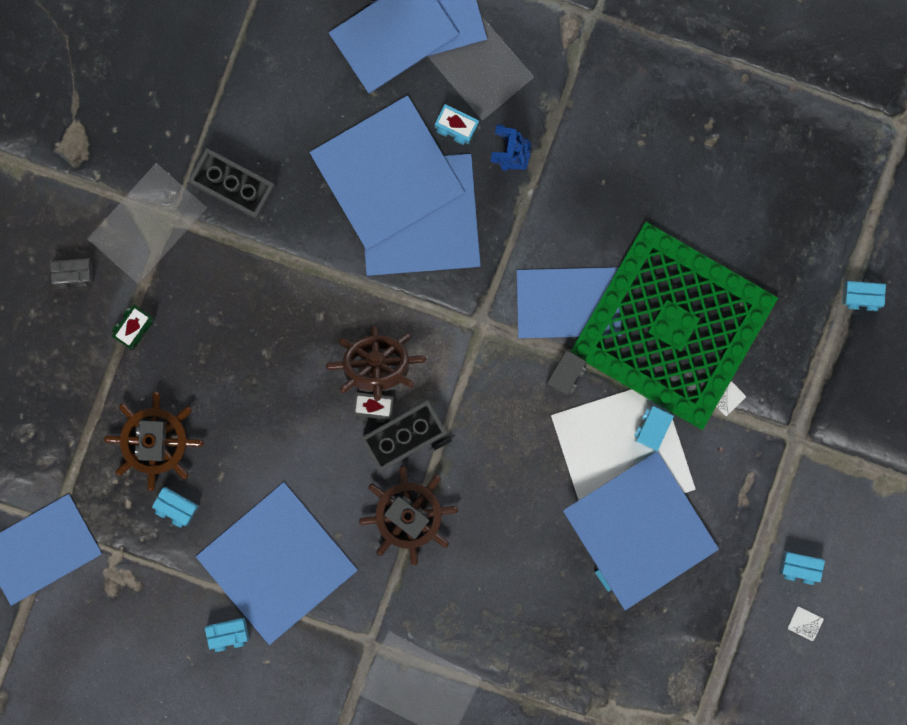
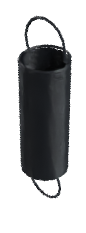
M448 435L431 444L435 451L452 442V438Z

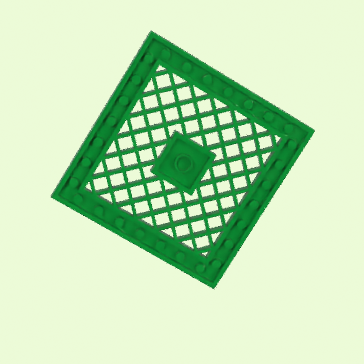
M645 222L570 353L586 361V364L698 429L703 430L778 297ZM652 249L657 251L655 253L649 254ZM660 255L662 265L652 267L650 257ZM664 256L668 257L674 262L665 263ZM647 259L649 268L640 270ZM676 264L678 274L669 277L667 267ZM680 265L689 269L690 271L682 273ZM663 268L666 278L656 280L654 270ZM650 271L652 281L643 283L641 273ZM693 274L695 284L686 286L683 276ZM697 275L701 276L707 281L699 283ZM637 276L640 285L630 287ZM680 278L682 287L672 289L670 280ZM667 281L669 291L660 293L657 283ZM709 283L711 294L702 296L700 286ZM654 284L656 294L646 296L644 287ZM713 284H715L723 290L715 292ZM696 287L699 297L689 299L687 289ZM641 288L643 298L634 300L631 290ZM683 290L685 301L676 303L674 292ZM628 292L630 301L621 303ZM726 293L728 303L719 305L716 295ZM670 294L672 302L666 300L663 305L661 296ZM730 294L741 300L732 302ZM657 297L660 307L650 310L648 299ZM713 297L715 307L706 309L703 299ZM700 300L702 310L693 312L690 302ZM644 301L647 311L637 313L635 303ZM687 303L688 311L678 305ZM742 303L745 313L735 315L733 305ZM631 304L634 314L624 316L622 306ZM729 306L732 316L722 318L720 308ZM617 309H619L621 317L611 320ZM716 309L719 319L709 322L707 312ZM660 310L655 321H653L651 312ZM703 313L706 323L697 325L700 318L695 315ZM648 314L650 324L641 326L638 316ZM741 316H745L744 319H743V321L741 322V324H740V326H739V325H738V322H737V318H738V317H741ZM635 317L637 327L627 329L625 319ZM733 319L735 329L726 331L723 321ZM622 320L624 331L615 333L612 323ZM720 322L722 333L713 335L711 324ZM609 324L611 334L602 336ZM707 326L709 336L700 338L697 328ZM650 327L648 334L653 337L644 339L642 329ZM638 330L641 340L631 342L629 332ZM694 330L696 340L688 341ZM736 332L729 343L727 334ZM625 334L628 344L618 346L616 336ZM723 335L726 346L717 348L714 338ZM612 337L615 347L605 349L602 339ZM710 339L713 349L703 351L701 341ZM655 340L657 350L648 352L645 342ZM659 340L669 345V347L661 349ZM598 342H600L601 349L596 347ZM697 342L700 352L691 355L688 344ZM642 343L644 353L635 355L632 345ZM629 346L631 357L622 359L619 349ZM685 347L687 356L677 358L675 349L681 352ZM671 349L674 359L664 362L662 351ZM726 349L720 359L718 350ZM616 350L618 359L607 352ZM714 352L716 362L707 364L705 354ZM658 353L661 363L651 365L649 355ZM701 355L703 366L694 368L692 357ZM645 356L648 366L638 369L636 358ZM688 359L690 369L681 371L678 361ZM632 360L634 368L624 363V361ZM675 362L677 373L668 375L665 364ZM717 365L710 376L708 367ZM662 366L664 376L655 378L652 368ZM704 368L707 379L698 381L695 370ZM649 369L651 378L639 371ZM691 372L694 382L684 384L682 374ZM678 375L681 386L672 388L669 377ZM666 379L667 387L657 381ZM707 382L701 392L699 383ZM695 385L698 395L688 397L686 387ZM682 388L684 397L673 390ZM698 398L696 403L690 401L691 399Z

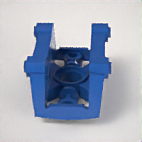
M500 124L496 125L495 134L508 143V153L492 152L490 161L495 164L498 163L503 171L509 169L526 170L531 157V142L529 139L522 137L521 133L517 132L516 129L505 128V126Z

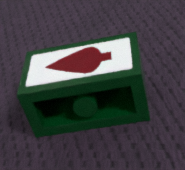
M135 305L129 306L123 314L124 319L121 323L118 322L112 330V337L133 351L155 321L152 316Z

